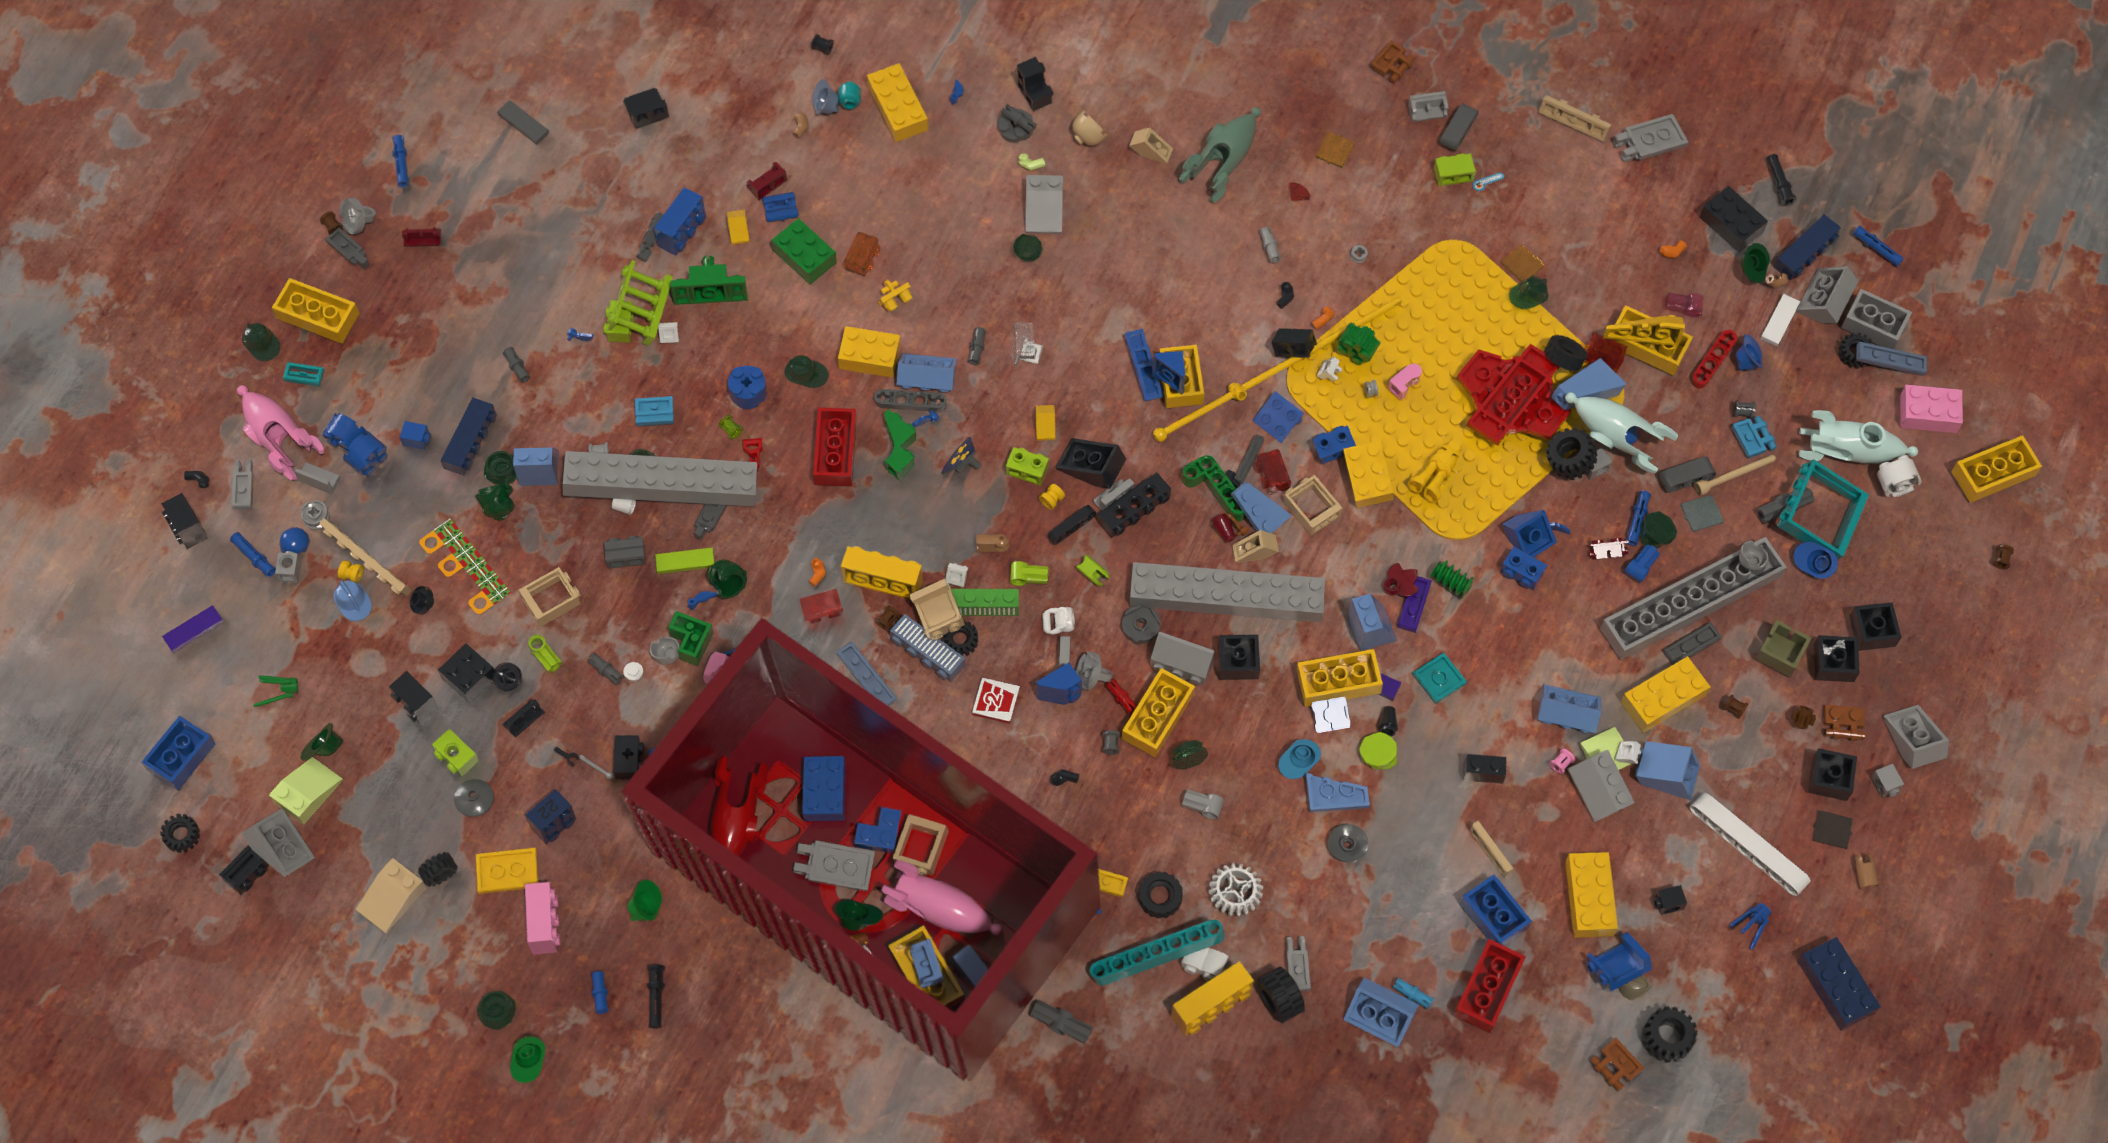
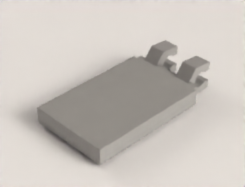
M1673 114L1626 127L1623 133L1615 135L1616 140L1612 142L1615 148L1622 147L1626 143L1628 144L1629 148L1622 151L1623 154L1620 156L1623 162L1631 161L1633 158H1636V160L1646 159L1688 145V140Z
M816 841L812 845L799 843L797 854L810 855L808 865L795 863L793 873L806 875V879L811 882L868 891L875 851Z

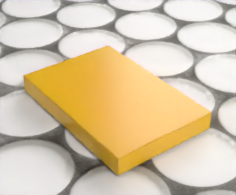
M527 848L476 854L478 894L525 889V884L539 883L537 849Z

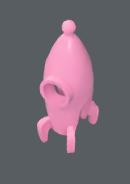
M244 385L237 388L238 395L243 396L242 410L245 422L247 423L243 428L244 432L261 447L264 446L270 452L268 462L277 472L283 473L290 480H296L297 477L291 466L295 465L281 448L282 440L289 434L300 446H304L309 452L310 447H312L319 454H323L324 448L317 437L309 435L304 428H299L285 409L273 399L255 392H248V388Z
M900 860L895 862L894 867L901 870L896 876L900 880L895 889L887 885L883 886L882 892L887 894L884 903L898 911H905L908 908L926 921L954 932L979 933L991 930L994 935L1001 934V925L992 924L987 913L971 896L943 881L919 875L918 869L912 864Z

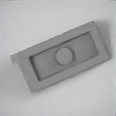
M307 462L302 470L296 468L294 471L299 482L333 494L341 480L340 475Z

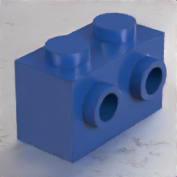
M1348 425L1345 427L1338 426L1327 434L1320 433L1313 439L1322 465L1343 457V449L1356 446Z
M1513 547L1503 562L1500 572L1506 578L1519 582L1524 588L1534 590L1544 575L1547 565L1520 549Z

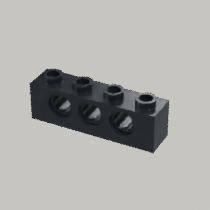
M1156 472L1097 514V523L1110 538L1115 535L1119 536L1129 525H1135L1142 516L1152 513L1160 503H1166L1170 499L1171 487ZM1152 494L1154 497L1148 498L1146 495ZM1138 505L1139 508H1132L1131 506ZM1122 515L1125 518L1119 519L1116 516Z

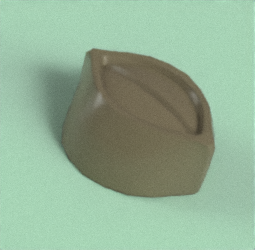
M1641 975L1618 989L1625 998L1638 1000L1643 998L1652 986L1646 976Z

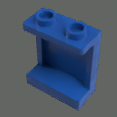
M1628 932L1621 935L1622 944L1595 958L1591 953L1587 954L1588 963L1586 965L1588 970L1592 974L1595 973L1601 985L1606 986L1611 992L1652 970L1650 955Z

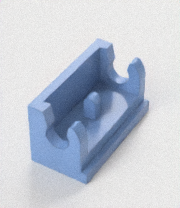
M931 939L912 945L910 952L922 989L944 982Z

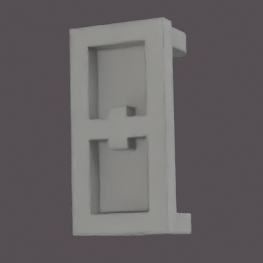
M1445 91L1410 96L1408 107L1412 122L1446 118L1448 116V102Z

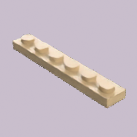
M323 518L319 524L324 528L323 532L330 538L334 536L338 539L336 543L340 547L350 549L351 552L349 554L358 561L359 559L365 562L363 566L369 571L375 570L378 573L376 577L385 584L388 581L392 585L390 589L398 595L400 593L406 596L409 595L412 590L333 523Z

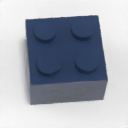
M556 789L525 815L531 830L546 845L549 842L555 841L564 829H569L576 820L572 805Z

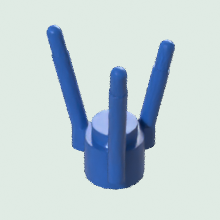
M1758 903L1755 908L1751 907L1745 914L1730 924L1732 928L1750 916L1751 920L1741 930V933H1745L1754 923H1761L1752 941L1750 950L1754 949L1764 927L1769 922L1768 917L1771 915V910L1765 904Z

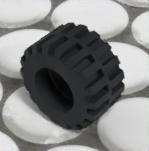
M1566 428L1564 432L1558 431V435H1553L1551 437L1552 441H1548V448H1546V457L1557 476H1562L1566 480L1568 477L1570 480H1575V477L1580 479L1583 478L1582 475L1584 474L1587 476L1589 470L1594 469V463H1597V451L1590 436L1581 429L1578 431L1577 428H1572V430ZM1570 450H1580L1579 453L1573 458H1563L1564 455Z
M1279 966L1257 978L1259 994L1270 1014L1278 1022L1284 1023L1305 1011L1301 991L1293 977L1283 967Z
M1666 1006L1663 1010L1659 1008L1655 1013L1651 1014L1644 1025L1642 1041L1643 1043L1646 1042L1645 1049L1651 1050L1650 1055L1652 1057L1656 1055L1659 1061L1666 1059L1668 1063L1672 1060L1677 1062L1680 1058L1686 1057L1696 1043L1698 1030H1695L1696 1023L1691 1022V1015H1685V1010L1682 1009L1680 1012L1678 1007H1673L1670 1010V1007ZM1671 1026L1675 1028L1680 1035V1042L1669 1043L1665 1041L1659 1033V1027Z

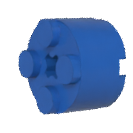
M753 366L735 367L728 378L731 400L742 409L756 408L767 396L766 381L761 369Z
M334 413L322 436L328 439L327 443L337 448L339 445L348 454L349 450L347 448L351 442L360 434L367 435V430L363 426L358 428L356 421L340 413Z
M366 431L367 435L360 434L351 442L347 448L349 453L348 455L344 453L343 460L358 473L368 477L374 472V466L378 462L383 463L388 454H386V445L369 431Z

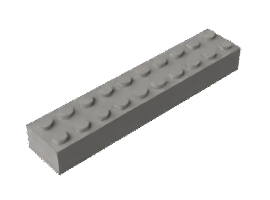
M565 451L563 496L755 507L757 462Z
M1764 537L1754 542V545H1762L1763 549L1768 553L1769 560L1763 569L1753 571L1743 567L1739 561V551L1604 619L1600 630L1620 660L1781 578L1787 568L1768 539Z
M1133 562L1129 607L1142 605L1143 607L1153 609L1322 622L1325 578Z

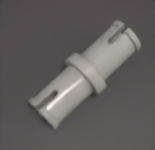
M1264 227L1259 231L1264 242L1263 248L1267 251L1270 262L1277 263L1281 260L1277 249L1278 243L1273 238L1271 228Z

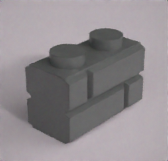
M630 536L628 539L622 540L611 538L609 541L604 542L605 560L608 569L646 564L643 537Z

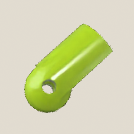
M1089 555L1084 557L1082 564L1076 566L1079 572L1097 586H1104L1098 580L1102 574L1108 579L1110 578L1109 573Z

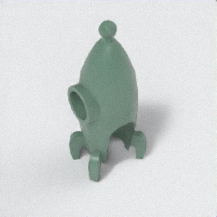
M1254 107L1251 110V114L1239 116L1225 125L1220 122L1217 123L1206 140L1207 145L1201 154L1190 155L1182 167L1184 171L1179 178L1180 182L1184 184L1191 176L1195 179L1211 160H1217L1223 163V166L1212 180L1213 185L1210 187V190L1213 189L1214 193L1209 201L1211 203L1218 201L1226 191L1225 185L1229 181L1228 176L1245 158L1253 144L1256 132V117L1261 115V110L1258 107Z

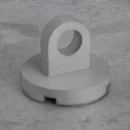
M356 198L344 199L339 209V215L343 219L341 224L349 234L361 233L365 223L373 222L376 215L374 209L362 206Z
M1088 651L1078 661L1076 673L1082 680V690H1092L1098 680L1104 682L1111 681L1113 673L1101 667L1099 654Z

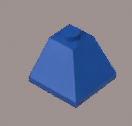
M1544 510L1519 514L1502 524L1507 538L1513 547L1532 557L1557 543Z

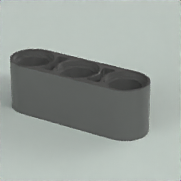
M1462 103L1443 133L1439 144L1456 152L1473 125L1479 110Z
M1702 457L1666 469L1658 476L1665 491L1671 493L1693 486L1694 482L1699 480H1710L1716 475V472L1709 458Z

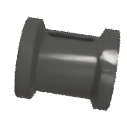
M1736 400L1733 410L1734 417L1741 415L1754 418L1756 404L1755 402L1743 403Z
M1115 730L1104 731L1105 747L1103 748V753L1107 755L1119 754L1118 738L1120 737V732Z

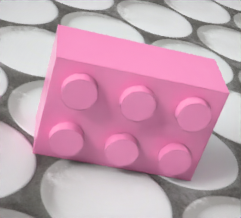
M1905 385L1900 394L1901 428L1948 433L1958 432L1963 424L1962 390Z
M550 882L525 884L527 943L533 955L556 953L557 946L561 944L560 934L556 927L560 926L559 914H557L555 908L559 907L555 888L552 889Z

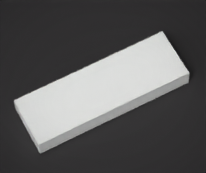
M1783 294L1761 336V340L1778 347L1800 301Z

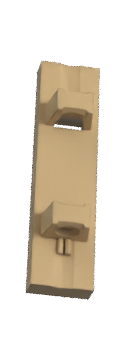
M1547 95L1544 97L1538 112L1603 142L1611 127V124L1599 119L1600 116L1596 114L1589 115L1567 105L1565 100L1561 99L1558 101Z

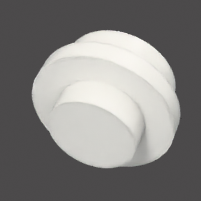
M637 662L628 663L624 667V676L630 681H637L643 675V668Z

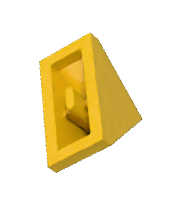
M745 210L727 212L731 244L749 243Z
M1054 405L1035 406L1037 441L1055 440Z

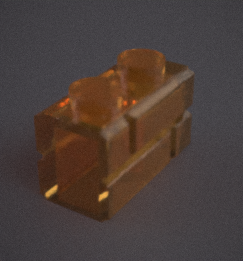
M862 232L857 233L844 261L846 271L866 276L867 271L872 270L874 265L873 258L878 256L881 248L877 237L868 236Z

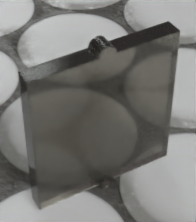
M1818 810L1816 823L1813 825L1815 829L1812 841L1847 849L1849 838L1852 835L1851 826L1853 818Z

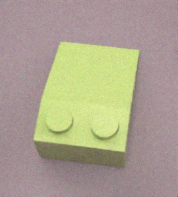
M312 757L285 777L269 796L275 805L283 808L286 813L305 825L343 779Z

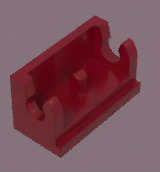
M777 162L772 163L774 166L753 182L751 180L747 181V189L758 200H761L787 181L786 170Z

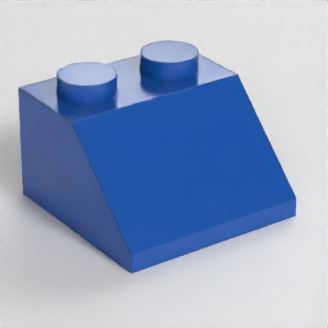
M1069 662L1036 682V698L1041 701L1066 705L1069 702H1076L1081 696L1082 680Z

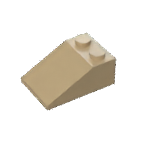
M392 858L378 873L355 910L387 934L427 888L420 878Z

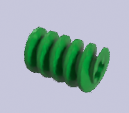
M1448 560L1443 563L1439 562L1430 578L1433 579L1437 576V583L1443 581L1442 586L1447 587L1449 585L1450 591L1456 589L1455 594L1458 596L1462 593L1463 599L1470 590L1474 577L1467 580V573L1461 576L1460 568L1453 571L1454 564L1447 567Z

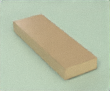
M1480 822L1473 823L1470 833L1503 878H1507L1511 875L1513 867Z

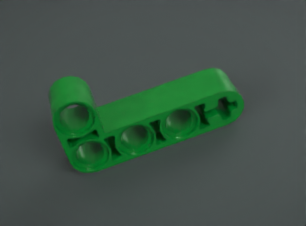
M1202 456L1184 467L1182 482L1186 487L1192 488L1204 482L1226 513L1234 516L1238 522L1245 519L1246 515L1235 499L1223 496L1225 494L1231 495L1236 488L1212 456ZM1208 465L1211 468L1206 469L1203 466ZM1192 474V475H1194L1195 477H1192V478H1191V477H1188L1187 475ZM1213 480H1220L1221 482L1215 483Z

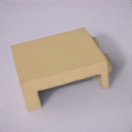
M945 579L909 594L925 629L924 633L929 640L940 639L944 634L958 631L961 626L965 625L951 587Z

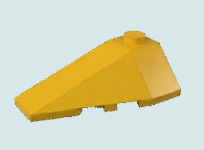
M1668 315L1606 326L1603 338L1678 346L1685 329V323L1681 317Z

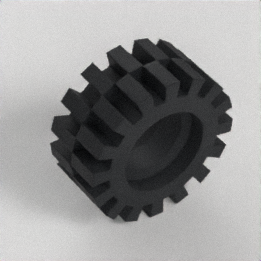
M1854 332L1851 335H1846L1838 349V356L1841 355L1839 359L1840 361L1844 360V365L1848 363L1850 368L1855 365V369H1858L1859 366L1863 368L1865 364H1868L1856 361V355L1850 351V347L1857 346L1859 342L1870 344L1872 340L1870 338L1867 340V335L1864 334L1862 337L1861 333H1857L1855 336Z
M968 621L958 631L944 634L943 642L962 656L963 654L969 656L970 651L973 653L978 646V632L974 624L971 626V622ZM957 633H965L968 636V640L964 644H957L954 642L953 637Z
M176 814V818L170 816L171 820L169 822L165 820L164 823L166 825L161 826L163 831L160 832L162 841L173 852L175 850L177 853H181V850L188 852L187 848L189 847L192 850L194 848L193 844L197 845L198 843L197 838L200 839V834L198 833L200 830L190 816L187 817L185 814L182 817L180 814ZM177 828H187L188 833L185 838L181 840L173 838V833Z
M443 852L442 854H437L436 857L432 856L430 860L427 859L426 863H422L421 867L418 868V873L426 886L434 887L436 884H441L442 881H447L448 877L451 878L452 874L457 872L458 867L448 852Z

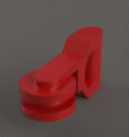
M762 438L743 439L744 453L750 456L749 462H757V471H759L760 453L763 451ZM747 446H758L756 449L752 450L747 448Z

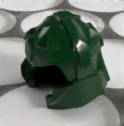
M508 483L479 489L478 494L475 495L483 508L484 514L494 518V520H504L514 510V502L509 498L513 488Z
M721 559L710 566L707 572V579L709 584L718 590L716 597H720L722 600L730 599L737 596L745 588L747 572L737 563Z

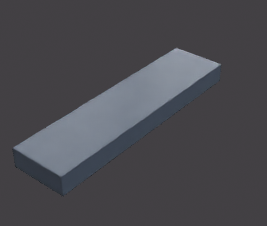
M1864 342L1857 343L1856 361L1923 376L1927 374V356Z
M852 641L836 652V655L863 689L889 707L898 701L897 697Z

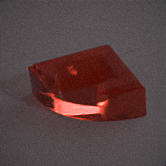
M1290 182L1289 187L1292 201L1310 200V194L1303 185Z

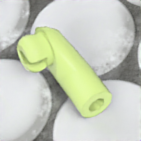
M1027 154L1019 155L1018 162L1020 166L1028 170L1045 167L1043 158L1032 161L1028 158Z

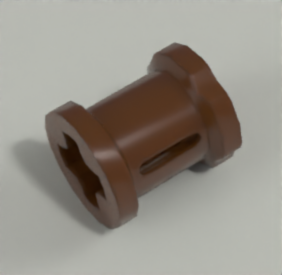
M332 211L323 214L320 218V222L328 229L329 235L337 228L343 230V225L338 223L335 218L336 215Z
M1998 545L1996 547L1997 556L1993 561V565L1999 569H2008L2011 566L2009 561L2014 549L2009 545Z
M888 605L884 614L875 621L883 630L889 631L891 629L890 626L896 619H900L901 616L895 608Z
M1731 694L1723 710H1729L1738 715V718H1741L1749 703H1743L1735 699L1734 695Z

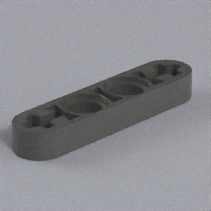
M880 389L874 394L875 404L879 408L942 412L947 407V399L942 393ZM881 396H885L884 401H880ZM900 396H903L907 400L906 402L900 404L896 401V399ZM923 398L925 402L922 405H918L915 403V400ZM937 400H941L940 405H936Z

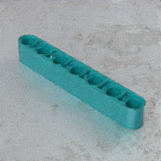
M1212 919L1097 961L1091 965L1090 974L1097 985L1104 986L1217 945L1225 939V931L1220 921ZM1214 929H1218V930H1219L1218 933H1216V934H1211V932H1212ZM1195 936H1200L1199 940L1192 941ZM1176 943H1181L1178 948H1173ZM1162 950L1159 955H1153L1155 951ZM1143 957L1140 962H1134L1136 958ZM1124 964L1121 969H1115L1117 965ZM1105 971L1103 975L1096 976L1098 972Z

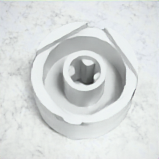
M1908 455L1901 456L1891 463L1884 462L1879 466L1880 470L1877 473V477L1887 497H1889V494H1892L1893 497L1905 495L1914 490V485L1917 484L1919 486L1922 483L1917 468Z

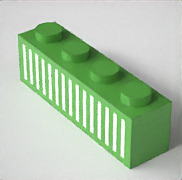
M951 589L962 616H1019V589Z

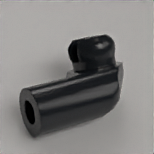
M1289 282L1281 284L1282 297L1276 302L1280 309H1283L1294 298L1293 286Z
M184 472L185 480L198 481L200 488H207L209 486V477L204 472Z
M1062 769L1051 776V783L1054 786H1060L1067 781L1078 783L1080 774Z

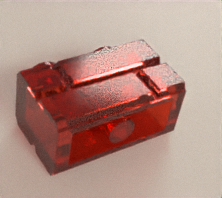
M1276 449L1259 454L1257 462H1255V468L1257 473L1262 475L1261 485L1263 489H1267L1269 495L1288 490L1291 486V480L1280 450Z

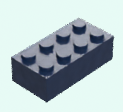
M1837 937L1803 953L1798 959V964L1840 1031L1875 1014L1881 1007Z

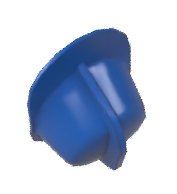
M1744 335L1743 345L1736 352L1739 370L1746 369L1751 371L1758 367L1763 368L1760 346L1751 335Z
M1811 541L1804 542L1795 549L1794 562L1802 571L1816 578L1825 579L1832 576L1837 570L1838 559L1831 550Z

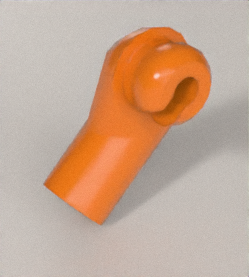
M1679 241L1676 246L1663 245L1660 248V254L1669 258H1677L1687 245L1683 241Z
M1331 307L1323 308V315L1312 321L1316 329H1319L1334 317V310H1331Z
M814 558L811 561L814 575L808 582L813 587H816L826 575L825 565L819 558Z

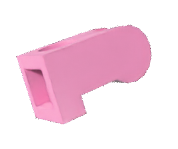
M1417 364L1408 365L1389 380L1388 389L1402 400L1406 397L1408 388L1420 381L1421 367Z

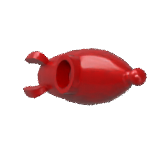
M721 756L715 770V784L719 787L711 817L710 836L740 857L747 844H753L758 820V816H755L757 795L762 794L766 789L768 765L760 763L758 774L756 775L752 772L746 804L741 807H733L726 801L732 769H727L728 757Z

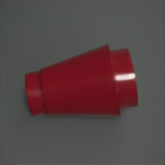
M1223 513L1212 519V526L1226 543L1236 538L1229 516Z

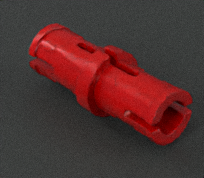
M1112 679V683L1108 682L1105 687L1116 698L1115 701L1121 704L1128 715L1131 716L1137 705L1129 697V693L1124 691L1117 683L1116 679Z

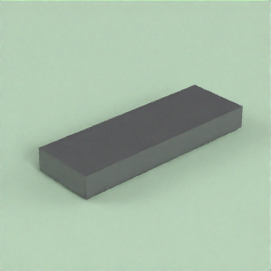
M510 100L497 111L501 118L536 145L549 134L547 128Z
M1710 622L1664 649L1663 654L1674 665L1685 657L1691 658L1718 642L1722 636Z

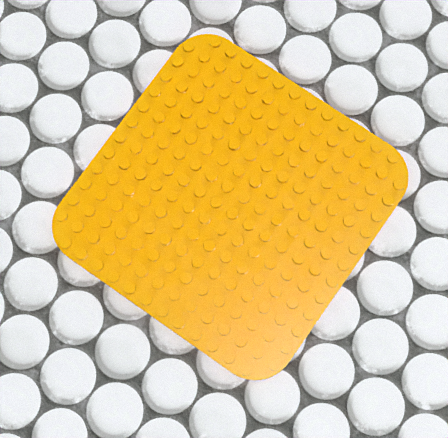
M1445 240L1429 247L1316 340V342L1323 340L1348 326L1349 323L1355 322L1399 297L1402 301L1400 305L1363 325L1374 330L1375 338L1381 342L1369 362L1357 365L1347 355L1340 354L1337 351L1338 339L1311 354L1310 358H1304L1291 365L1287 372L1286 382L1292 399L1327 433L1332 432L1338 426L1345 427L1348 425L1356 446L1381 441L1393 495L1435 534L1446 539L1465 540L1475 537L1484 531L1553 471L1546 457L1547 443L1552 441V439H1544L1525 432L1509 433L1496 446L1466 426L1469 419L1476 412L1473 398L1457 380V375L1478 349L1499 355L1501 359L1508 360L1514 356H1521L1530 343L1544 352L1546 345L1553 335H1563L1582 345L1588 353V357L1578 371L1566 370L1561 367L1552 377L1553 391L1555 392L1560 384L1600 358L1480 249L1465 241ZM1332 357L1339 360L1337 366L1342 369L1340 373L1334 372L1338 380L1331 381L1329 378L1323 380L1319 378L1317 374L1324 360ZM1408 365H1419L1422 370L1420 381L1415 385H1411L1408 388L1406 397L1400 400L1388 389L1389 380ZM1372 380H1375L1378 387V396L1372 395L1368 398L1365 391V381L1371 383ZM1624 388L1618 396L1609 398V400L1623 405ZM1570 408L1572 410L1571 414L1558 431L1564 432L1566 428H1569V430L1577 428L1578 431L1581 429L1589 435L1591 431L1580 418L1576 408ZM1449 441H1452L1462 448L1459 452L1460 456L1451 471L1450 477H1448L1447 481L1443 480L1440 485V499L1437 503H1431L1426 500L1423 493L1427 485L1436 476L1435 471L1421 493L1411 491L1408 488L1407 482L1412 477L1420 475L1428 466L1431 457L1443 445H1447ZM1577 449L1568 451L1563 458L1567 459Z

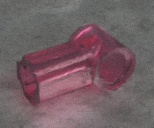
M1668 293L1666 309L1685 312L1687 316L1693 318L1700 317L1702 315L1704 297L1697 293H1692L1688 296Z

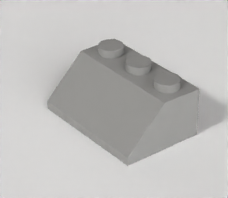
M1848 266L1818 268L1797 308V312L1822 324L1837 323L1859 280Z
M1159 631L1151 656L1150 667L1157 672L1162 668L1179 678L1189 680L1194 685L1201 684L1205 686L1213 665L1214 650Z
M1608 749L1567 769L1593 822H1597L1635 803Z

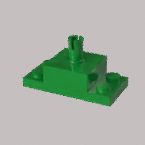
M704 256L702 259L703 266H689V279L679 278L670 280L674 305L748 301L745 276L733 275L728 277L726 264L714 265L713 256H709V262L707 256Z

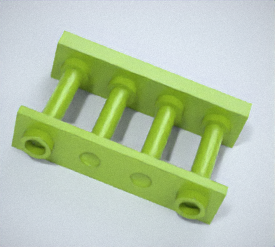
M632 260L622 270L621 275L624 277L614 310L610 312L607 322H610L608 330H612L616 324H620L642 333V336H644L642 343L649 346L656 337L671 286L670 280L673 279V276L666 274L663 279H654L633 270L635 261ZM630 278H635L656 287L655 289L658 290L657 295H651L629 286ZM626 292L651 302V305H653L652 310L648 311L624 301ZM621 308L645 317L649 321L648 325L642 326L620 317Z

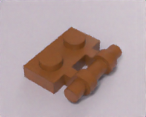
M1391 40L1373 60L1370 68L1384 77L1388 72L1391 73L1392 76L1389 80L1395 83L1402 78L1404 71L1413 65L1412 62L1415 60V57L1412 54L1408 57L1404 56L1406 49ZM1397 62L1401 63L1399 68L1394 66Z
M1825 704L1824 725L1832 726V729L1825 728L1824 735L1832 737V739L1849 738L1851 741H1857V739L1865 740V732L1857 730V728L1863 729L1865 727V708ZM1839 727H1847L1849 730H1840Z
M1617 1038L1600 1051L1605 1057L1602 1061L1596 1055L1590 1060L1595 1066L1594 1069L1598 1073L1601 1072L1608 1080L1607 1083L1611 1087L1614 1086L1618 1092L1624 1087L1619 1081L1622 1077L1629 1083L1644 1070L1642 1064ZM1609 1063L1618 1071L1615 1075L1606 1067Z

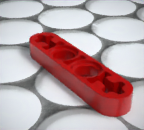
M1724 330L1695 370L1691 379V383L1695 388H1705L1730 353L1737 340V335L1734 331ZM1730 337L1731 340H1729L1727 344L1724 345L1723 343L1725 339ZM1721 349L1724 355L1718 356L1714 353V350ZM1710 362L1715 368L1707 369L1705 363ZM1702 373H1704L1705 376L1703 380L1698 381L1697 379L1700 378Z

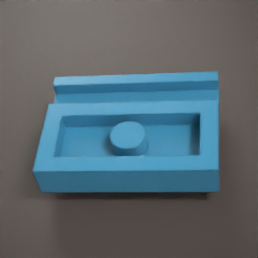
M673 396L635 399L636 426L674 424Z

